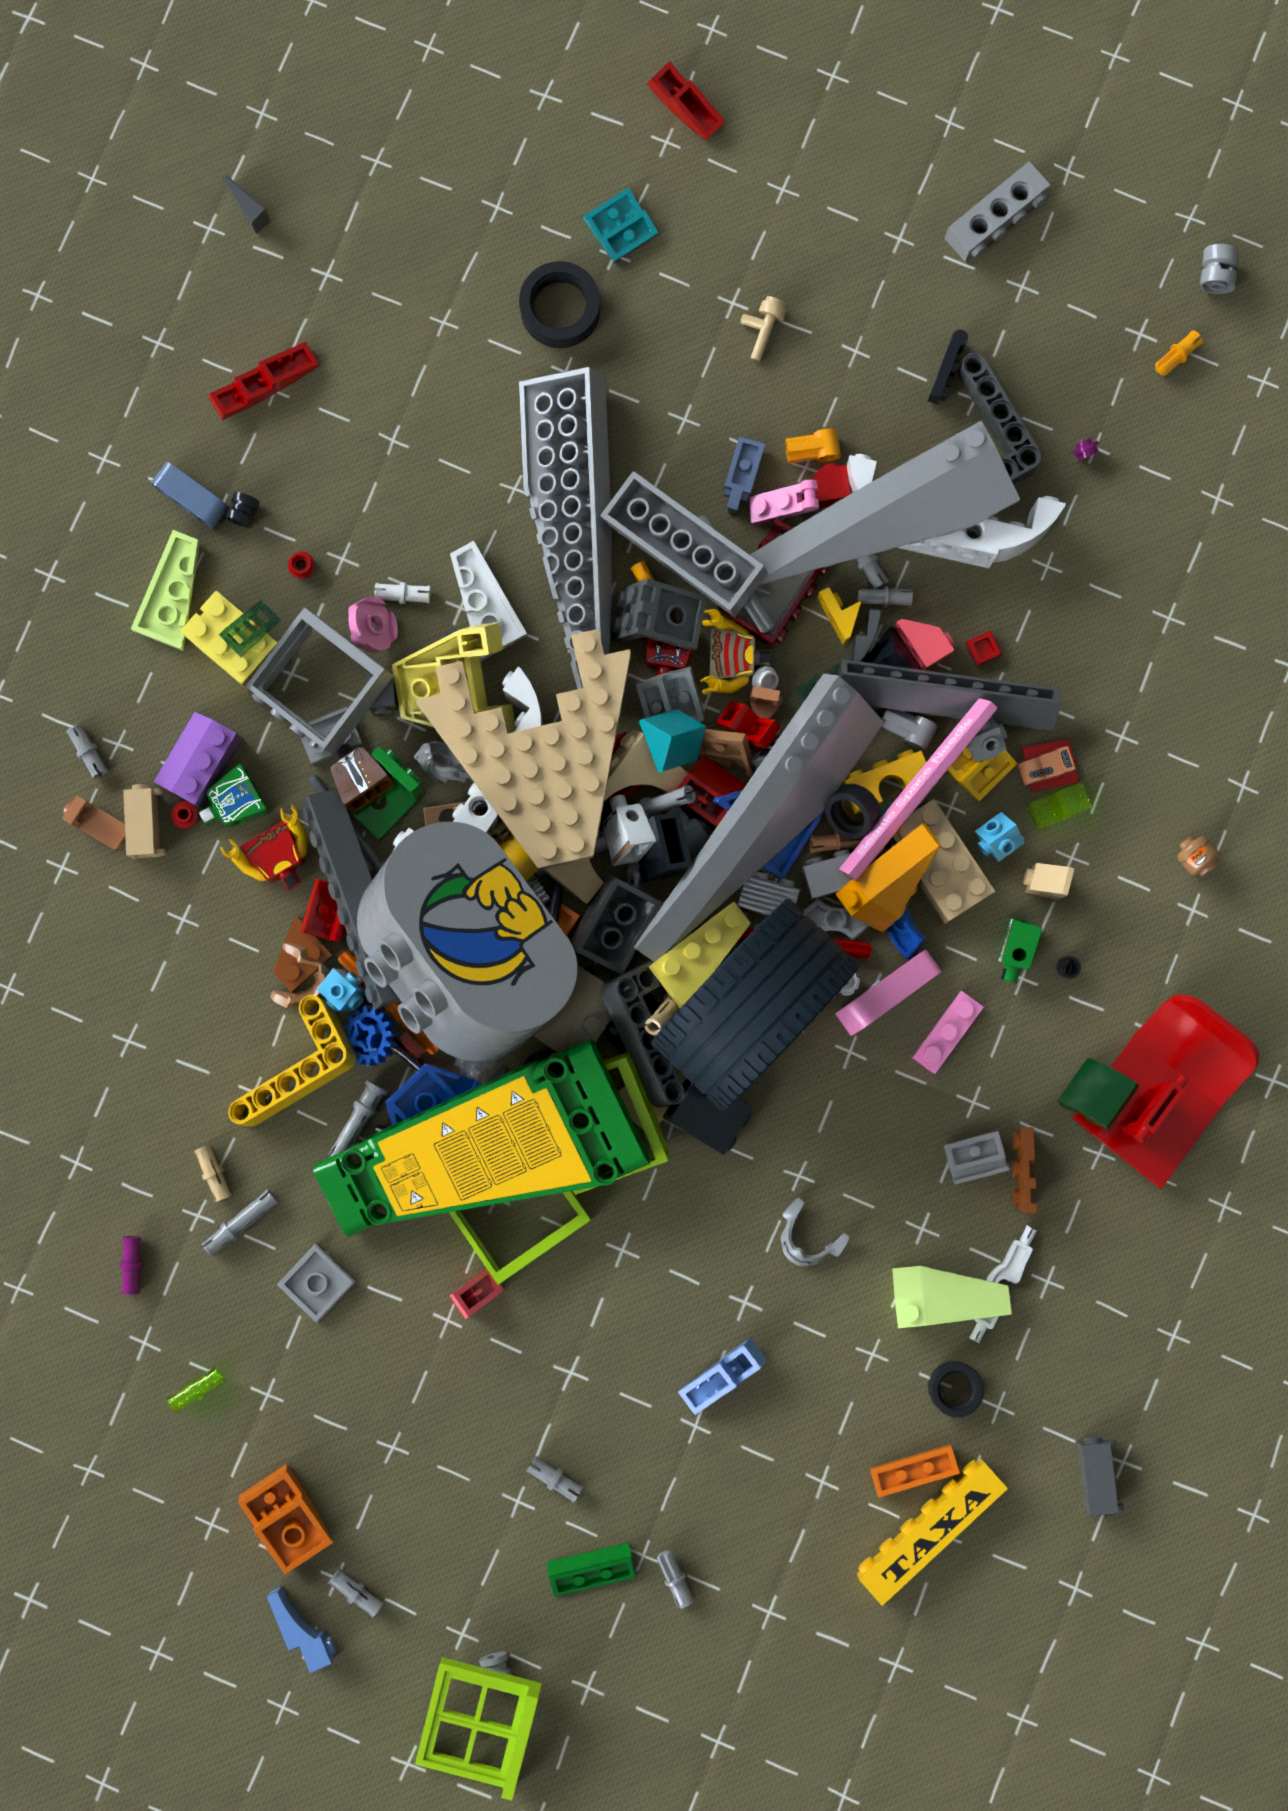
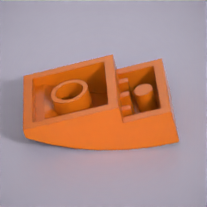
M287 1463L239 1495L238 1504L254 1525V1532L285 1575L333 1543V1539L318 1511Z

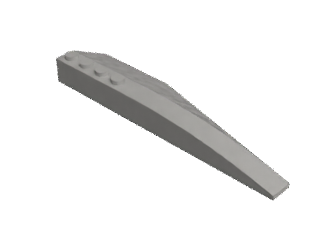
M590 367L519 381L523 487L525 495L529 498L531 504L529 510L532 520H535L538 534H536L538 544L542 545L544 553L542 559L553 600L557 601L559 622L564 627L566 648L571 653V667L577 689L583 688L571 635L598 629L604 655L609 654L611 626L612 528L600 516L611 502L605 375Z
M823 674L694 859L692 866L685 872L635 944L634 948L647 958L655 962L681 942L817 818L825 809L830 796L839 789L884 722L863 697L842 678L830 674Z

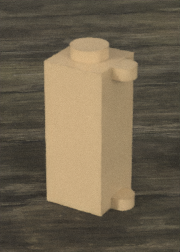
M146 784L132 785V789L123 790L126 856L137 859L166 855L165 849H160L157 797L163 795V790L149 788V785Z

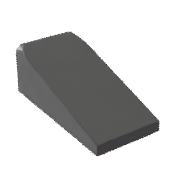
M224 175L223 180L254 232L258 233L269 221L266 209L229 176Z

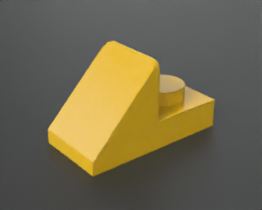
M828 587L819 592L817 599L841 643L845 645L850 639L861 601L841 610L843 604L839 595L836 592L832 593Z

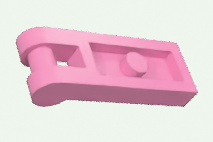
M804 480L800 484L750 496L751 523L760 525L774 521L775 518L783 519L818 510L819 500L815 498L817 481Z

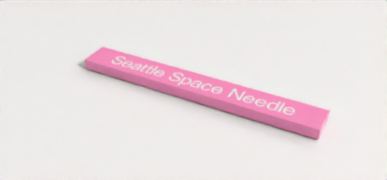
M980 698L841 865L839 870L854 880L860 877L995 713L997 707L991 701Z

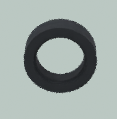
M556 261L539 266L528 275L520 290L519 307L522 322L528 333L536 341L549 347L568 348L583 342L592 334L600 318V295L594 279L586 270L570 262ZM556 282L574 285L583 293L586 299V309L582 317L573 325L564 328L546 325L537 317L534 311V301L538 293L545 286Z

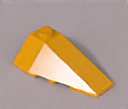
M923 823L870 864L857 880H850L836 893V896L852 917L882 933L904 914L905 906L910 897L915 894L921 877L927 872L941 844L927 825Z

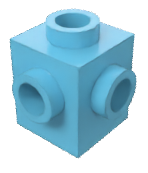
M1002 812L975 831L980 841L977 845L986 857L991 855L998 862L1025 843L1017 825Z
M333 968L317 988V991L327 999L326 1004L336 1012H352L363 1003V996L365 995V987L361 985L362 979L355 973L347 972L345 969Z

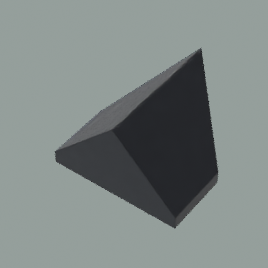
M892 625L863 660L866 663L918 669L917 661Z

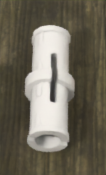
M400 582V585L375 584V589H377L374 592L375 597L381 600L399 601V604H406V602L430 604L431 586L407 585L406 582Z

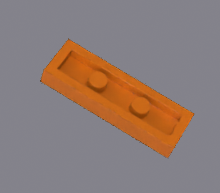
M950 1444L869 1468L878 1498L960 1474Z

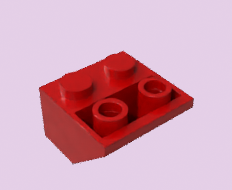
M703 755L688 772L677 789L687 785L693 788L692 791L686 792V795L695 792V801L690 804H684L681 807L698 819L701 818L705 824L715 830L728 811L713 801L714 798L741 791L746 785Z

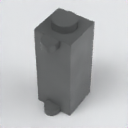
M1099 1435L1086 1436L1084 1441L1077 1442L1084 1509L1090 1516L1119 1513V1511L1124 1510V1504L1117 1502L1111 1448L1117 1446L1116 1440H1105Z

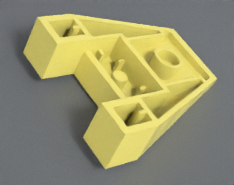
M499 622L477 624L460 629L392 664L401 719L433 727L416 704V699L441 694L435 667L463 661L474 712L479 713L502 707L507 732H514L516 726H514L515 720L512 704L487 706L480 656L490 655L503 650Z

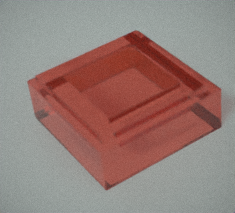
M407 1031L399 1037V1041L416 1058H421L427 1052Z

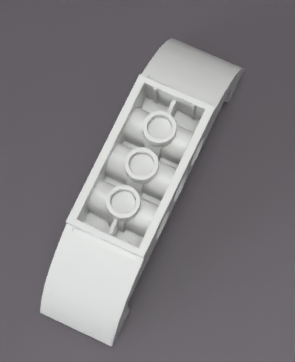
M856 454L855 456H849L847 471L851 494L873 480L877 461L871 460V457L867 455ZM1052 496L1039 497L1029 512L1026 527L1023 523L1015 521L1009 522V524L999 522L998 518L991 516L971 528L950 532L943 536L928 538L896 548L990 568L992 563L1009 560L1035 546L1046 535L1066 503L1059 502L1058 498Z
M517 667L515 672L510 671L502 682V685L505 686L503 692L506 700L524 711L519 715L514 724L517 727L514 732L543 725L540 706L534 689L521 668ZM473 783L468 791L470 797L465 805L460 803L452 815L454 818L453 822L475 826L492 837L490 830L502 819L477 785ZM478 808H488L487 812L484 815H475V812ZM410 828L406 832L401 831L393 845L397 847L405 837L414 831Z

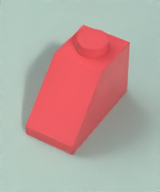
M905 619L897 621L894 627L921 670L927 671L950 657L954 652V642L947 632L943 633L940 627Z

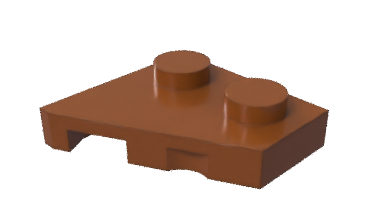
M297 916L293 920L285 943H294L306 947L309 957L322 964L327 963L333 957V954L316 936L300 932L303 921ZM282 949L273 973L293 993L318 971V968L311 964L297 962V958Z

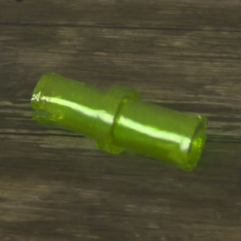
M213 1367L196 1380H189L187 1386L166 1398L167 1403L172 1411L177 1413L194 1400L200 1401L203 1399L205 1393L225 1382L217 1367Z

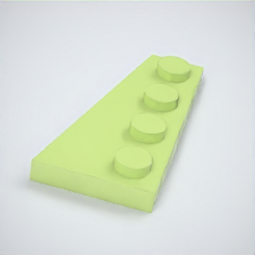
M175 530L172 531L133 622L132 631L179 650H184L185 636L180 630L187 624L200 547L198 539Z

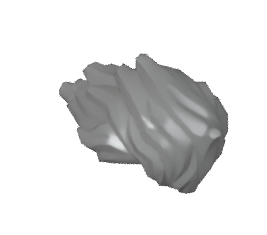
M434 741L425 743L414 755V759L419 762L425 774L436 783L438 780L444 783L447 780H457L463 783L467 779L472 780L445 742Z

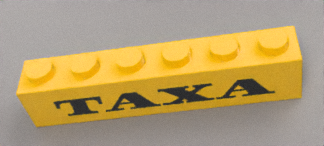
M981 1458L977 1462L975 1460L969 1462L963 1468L962 1472L964 1474L958 1480H950L942 1488L941 1491L943 1493L936 1500L932 1498L922 1506V1513L915 1520L913 1518L908 1519L900 1527V1534L894 1539L890 1537L885 1540L879 1547L880 1552L873 1559L868 1557L859 1565L858 1579L882 1606L1008 1489Z

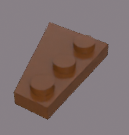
M1018 1127L1017 1132L1013 1133V1149H1017V1160H1013L1012 1175L1017 1177L1016 1189H1012V1205L1016 1206V1211L1037 1214V1204H1031V1195L1036 1190V1178H1034L1033 1173H1030V1167H1033L1035 1163L1034 1127Z

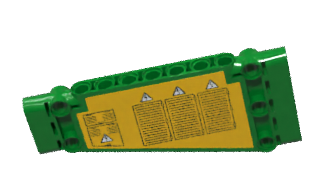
M588 1039L562 1052L553 1053L549 1058L540 1062L533 1061L385 1128L367 1137L364 1142L354 1144L349 1149L314 1164L313 1171L341 1230L347 1237H350L375 1225L610 1185L617 1178L650 1164V1158L597 1046L592 1039ZM551 1063H561L564 1067V1072L560 1074L553 1072L550 1066ZM577 1113H584L587 1115L589 1122L587 1124H580L577 1122L575 1115ZM351 1154L359 1155L362 1159V1164L354 1163L351 1159ZM608 1164L613 1168L614 1172L609 1175L604 1174L599 1166ZM375 1204L385 1206L387 1213L382 1214L378 1212Z

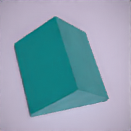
M678 709L639 720L658 773L697 761L706 729L704 724Z

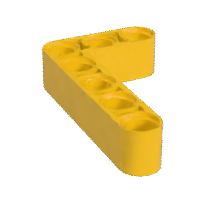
M308 995L299 1004V1012L318 1051L235 1100L230 1105L228 1112L232 1122L246 1127H254L354 1066L356 1062L355 1051L334 1010L326 1004V1000L315 995ZM319 1003V1011L312 1015L313 1007ZM331 1027L330 1036L324 1039L325 1030ZM343 1051L342 1060L336 1063L337 1053ZM319 1064L320 1071L317 1076L313 1077V1068ZM293 1079H295L296 1086L292 1091H290L289 1084ZM272 1093V1101L269 1105H266V1097ZM246 1107H248L249 1114L245 1119H243V1111Z

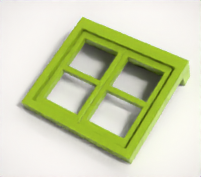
M441 1657L415 1765L502 1787L501 1798L512 1801L542 1683ZM451 1678L483 1686L475 1717L444 1709ZM488 1688L519 1696L512 1726L481 1718ZM441 1721L472 1729L465 1759L433 1751ZM477 1731L508 1738L501 1769L470 1761Z

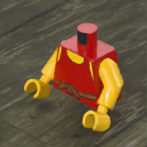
M291 804V809L294 812L292 815L284 814L281 808L282 822L239 847L233 839H229V842L234 847L231 851H225L221 846L220 849L223 855L227 858H232L234 864L244 874L258 881L267 880L270 883H274L281 879L287 891L299 886L302 882L295 870L305 864L303 858L307 854L308 835L300 819L297 818L296 806Z

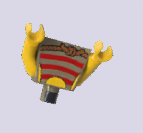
M716 609L705 610L704 613L710 615L711 621H702V625L705 627L714 626L715 628H711L709 676L700 680L701 682H706L709 688L702 690V693L704 695L712 692L731 694L747 685L749 680L753 679L754 666H770L771 651L755 650V637L750 635L747 629L735 621L721 616L720 612Z

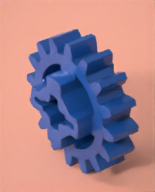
M373 1006L356 1008L355 1015L347 1016L350 1024L343 1025V1028L347 1030L346 1036L355 1051L356 1059H358L357 1064L377 1066L379 1063H385V1057H392L394 1055L391 1047L398 1046V1043L393 1041L394 1037L399 1035V1032L393 1031V1027L397 1022L389 1021L391 1013L383 1012V1008L374 1010Z

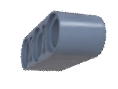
M167 461L150 482L158 491L211 529H214L229 509L222 500Z

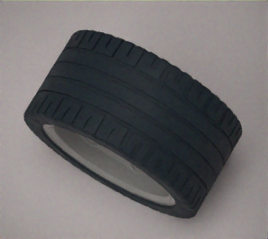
M789 898L778 905L729 955L666 1023L651 1042L652 1046L665 1058H669V1062L677 1070L680 1069L682 1074L690 1082H693L697 1089L703 1094L708 1095L707 1098L721 1111H725L774 1063L860 968V964L849 953L843 951L842 947L834 939L831 940L829 935L821 927H818L817 923L808 915L805 916L803 914L804 911Z

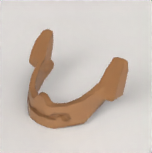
M283 943L282 949L297 958V962L317 966L318 971L315 972L316 982L310 988L294 993L273 990L270 998L281 1006L288 1008L294 1006L295 1002H301L305 996L315 995L320 997L322 994L317 991V988L330 973L328 968L314 958L309 957L306 947L294 943Z

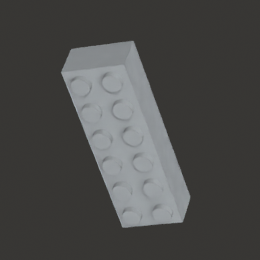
M634 471L600 515L606 524L733 617H736L768 574L763 564Z

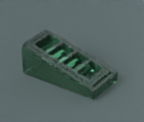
M260 600L228 625L219 636L241 658L274 628L281 619ZM262 611L270 620L265 623L257 615L258 612ZM252 618L261 626L258 630L250 624L249 621ZM246 626L252 635L248 637L241 628ZM236 633L244 640L240 644L233 638Z

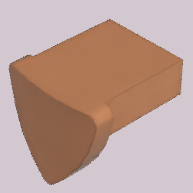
M753 686L752 692H750L752 711L758 717L771 719L783 701L782 697H780V691Z

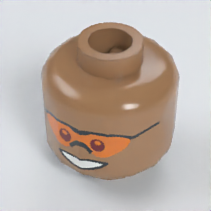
M1190 836L1179 845L1182 850L1179 852L1177 859L1191 876L1200 875L1203 877L1219 864L1217 859L1220 853L1205 836H1200L1196 839Z

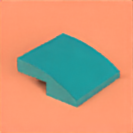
M629 187L583 216L591 232L613 262L658 234L645 209H641Z

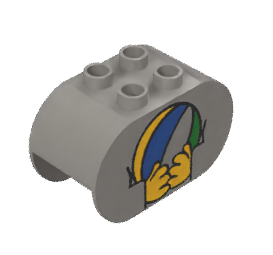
M440 822L424 826L412 832L394 849L365 890L359 903L357 930L361 945L369 956L364 961L368 974L380 987L384 988L390 985L402 1002L398 1006L400 1017L412 1032L418 1034L423 1031L436 1047L451 1056L467 1061L484 1062L509 1055L552 1019L564 1007L573 992L577 979V959L571 942L499 844L489 834L475 826L461 822Z

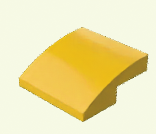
M966 747L946 772L975 800L980 801L1018 763L1007 751L999 753L998 756L992 759H984L976 763Z

